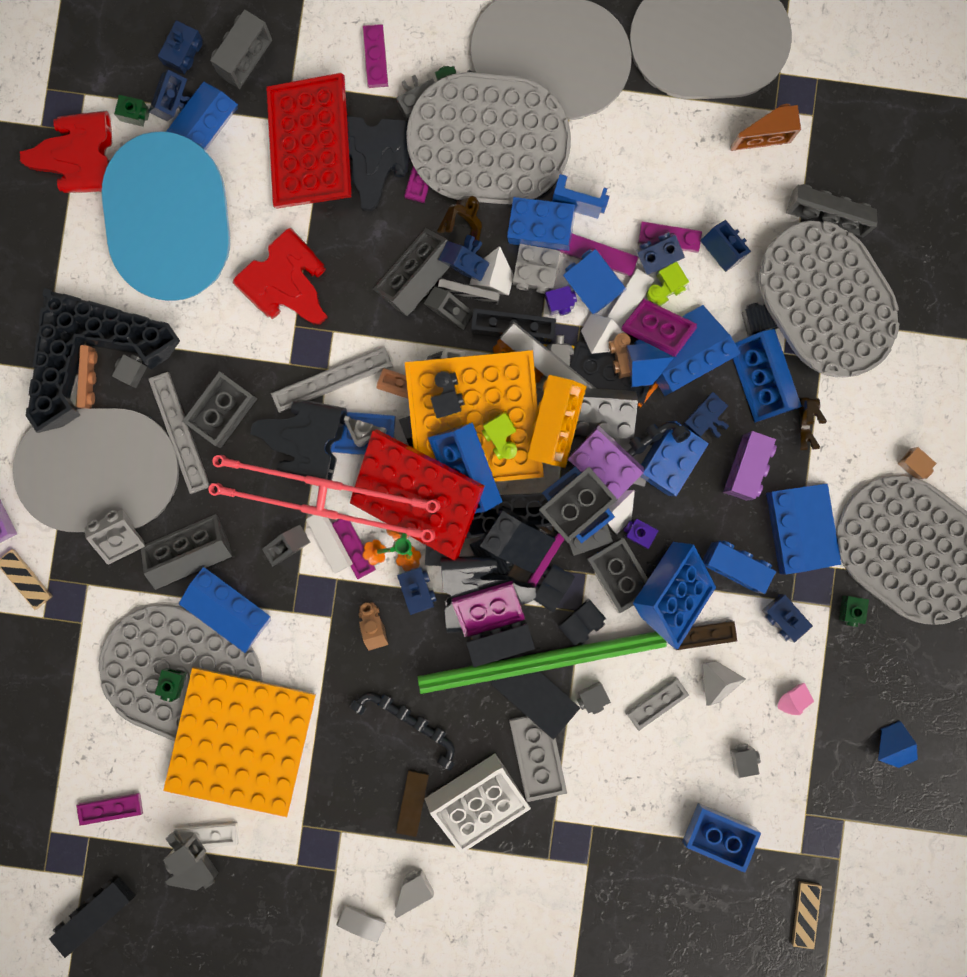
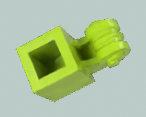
M678 262L658 272L656 277L662 287L652 285L647 291L646 297L650 302L661 306L669 301L668 296L672 294L678 296L687 290L685 287L688 285L689 280Z
M506 411L485 422L483 424L484 430H482L488 442L492 440L496 446L493 451L499 460L502 458L511 459L517 453L516 444L512 441L506 442V438L516 432V427Z

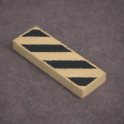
M11 549L0 558V569L34 610L39 609L53 597L14 549Z
M799 881L792 936L793 947L814 949L822 889L820 884Z

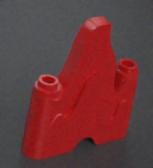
M108 111L58 116L53 121L55 130L68 135L49 138L42 141L35 148L20 151V161L29 169L63 175L61 179L57 180L59 191L64 193L102 192L103 177L110 162L105 156V151L113 143L110 115Z
M288 228L268 246L269 257L263 262L253 260L234 278L232 283L267 318H276L281 312L279 309V305L294 311L312 324H322L328 317L319 305L317 291L302 271L306 270L312 276L319 277L326 269L324 264L292 228Z

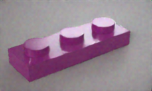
M383 24L363 26L368 88L389 87Z
M641 222L639 244L647 241L653 243L659 240L658 236L670 232V234H676L682 251L699 252L702 231Z

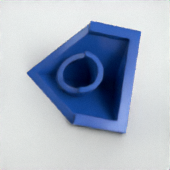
M648 343L627 345L631 387L653 385L673 360L674 356Z
M901 721L881 728L882 734L878 761L900 768L918 760L917 744Z

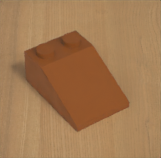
M780 105L740 132L730 147L731 151L790 144L801 131L798 105Z

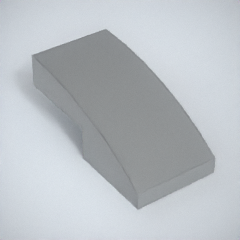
M344 905L336 925L352 934L378 943L386 922L384 919L365 914L361 909Z

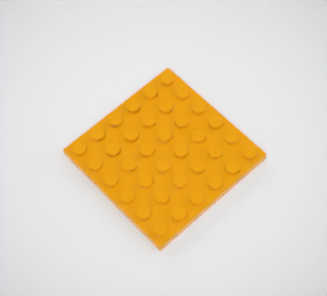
M533 350L405 362L414 449L436 460L428 437L473 422L495 482L544 477L543 463L527 459V448L533 437V425L538 418ZM440 371L455 372L459 383L455 387L457 393H462L465 405L462 406L461 412L437 419L430 398L433 395L442 393L443 387H438L435 384V376ZM506 411L516 427V432L506 438V442H514L517 446V453L511 459L502 458L499 460L493 451L496 446L492 440L489 442L486 440L482 430H484L483 424Z
M193 667L163 791L287 817L316 694Z

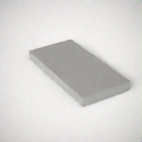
M527 716L509 719L526 802L567 794L556 738L552 740Z

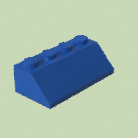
M203 82L166 132L189 138L207 150L235 113L238 104L222 91Z
M775 329L762 331L735 343L741 354L734 357L733 360L755 422L802 407Z
M473 422L428 437L437 461L485 485L475 513L485 512L502 503L499 490Z
M204 567L190 583L178 603L244 653L248 651L271 621V616Z

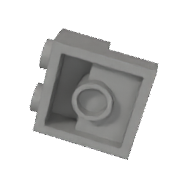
M520 244L513 285L520 290L536 289V292L542 294L553 290L560 251Z
M112 510L106 514L105 518L99 521L92 520L85 527L87 541L108 565L145 547L144 540L136 532L133 522L123 510Z

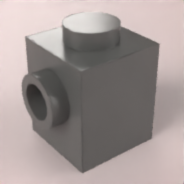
M123 354L122 358H119L115 364V371L112 377L136 388L147 366L142 364L143 360L133 354L130 357Z
M601 682L578 692L580 698H577L581 710L586 709L588 714L591 712L597 714L604 710L603 706L611 703Z
M739 744L735 746L736 749L730 750L734 772L738 778L760 774L758 764L761 763L758 751H755L748 744Z

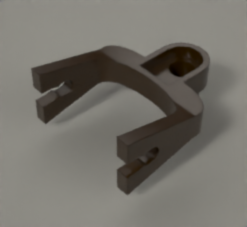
M467 196L457 200L456 205H450L437 232H452L455 217L458 214L471 226L469 235L475 237L474 240L479 241L482 223L476 216L479 208L478 199L475 196Z
M799 398L802 406L798 408L801 417L800 450L808 449L807 441L811 443L812 450L820 449V445L810 430V424H814L813 416L817 417L819 424H826L827 422L820 410V399Z

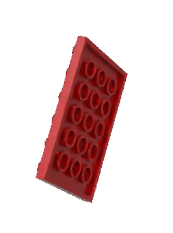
M336 73L267 86L273 207L279 209L352 197L345 75Z
M376 429L372 431L355 487L410 499L417 498L427 501L436 499L440 502V509L437 512L430 513L424 508L415 507L408 503L356 492L352 493L350 504L390 525L420 530L432 529L435 532V539L433 541L424 542L421 538L410 537L455 560L460 555L485 485ZM433 502L430 504L431 509L435 510L436 508ZM426 532V534H425L426 538H427V539H430V538H431L430 533H429V532Z

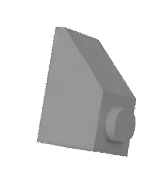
M414 870L405 876L406 879L403 881L394 915L396 918L433 898L434 890L423 870L418 872Z

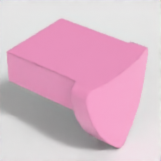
M802 683L785 693L780 698L777 707L785 713L801 715L803 710L811 705L814 700L805 683Z

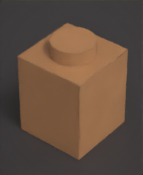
M919 447L911 448L897 464L912 477L927 479L934 472L932 468L937 463Z

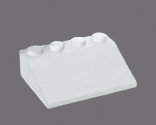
M493 754L425 798L431 816L460 854L531 809L496 754Z

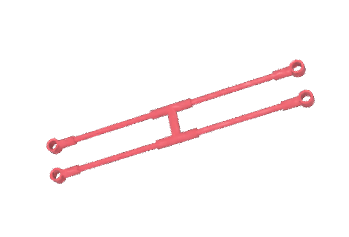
M225 455L213 457L212 462L215 467L243 468L319 486L316 507L238 492L235 489L223 487L220 483H213L209 486L208 491L213 496L221 494L301 510L303 513L335 520L338 518L402 532L408 536L421 538L424 542H430L435 539V532L432 529L420 530L411 527L394 526L339 514L337 511L324 509L327 488L339 491L347 490L408 503L415 507L424 508L430 513L437 512L440 509V502L436 499L430 501L417 498L410 499L348 486L342 482L308 475L301 476L244 464L237 460L228 459ZM219 458H221L222 460L221 464H219L218 462ZM215 486H216L217 489H218L217 493H216L215 490H214V487H215ZM432 502L436 505L435 510L430 507ZM426 532H429V533H430V535H431V538H430V539H427V538H426V536H425Z

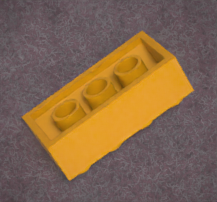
M548 375V379L543 385L544 395L538 405V418L532 429V441L527 448V459L566 468L586 385L574 380Z

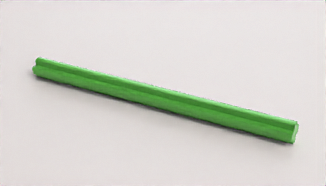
M654 631L490 662L477 667L469 666L417 677L420 694L665 648L667 647V642Z

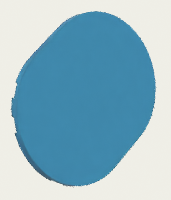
M151 132L139 135L125 143L110 160L102 183V204L107 244L113 264L122 278L131 287L146 296L165 301H177L194 297L206 290L218 279L229 256L230 228L226 191L221 172L204 148L179 134Z

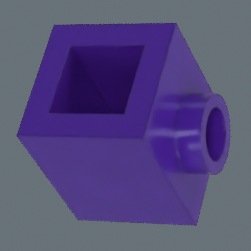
M570 286L545 292L544 296L550 316L558 313L560 316L571 313L577 302L575 291H571Z
M634 519L633 522L629 521L624 529V532H626L624 537L645 549H649L658 530L638 519Z

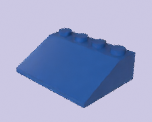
M704 305L681 316L696 323L697 329L656 380L664 396L741 354L731 335ZM640 339L634 342L635 345L646 344V342Z
M828 483L766 493L780 574H793L841 565Z
M673 542L633 602L640 617L674 649L680 647L716 589L694 544Z

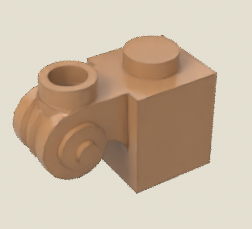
M620 333L614 340L609 341L610 353L615 354V361H613L614 372L619 374V378L630 377L627 345L630 344L631 339L625 333Z
M374 602L362 604L358 614L359 618H362L363 621L359 623L362 638L368 651L387 646L388 641L385 627L380 617H378V613H380L379 608H377Z

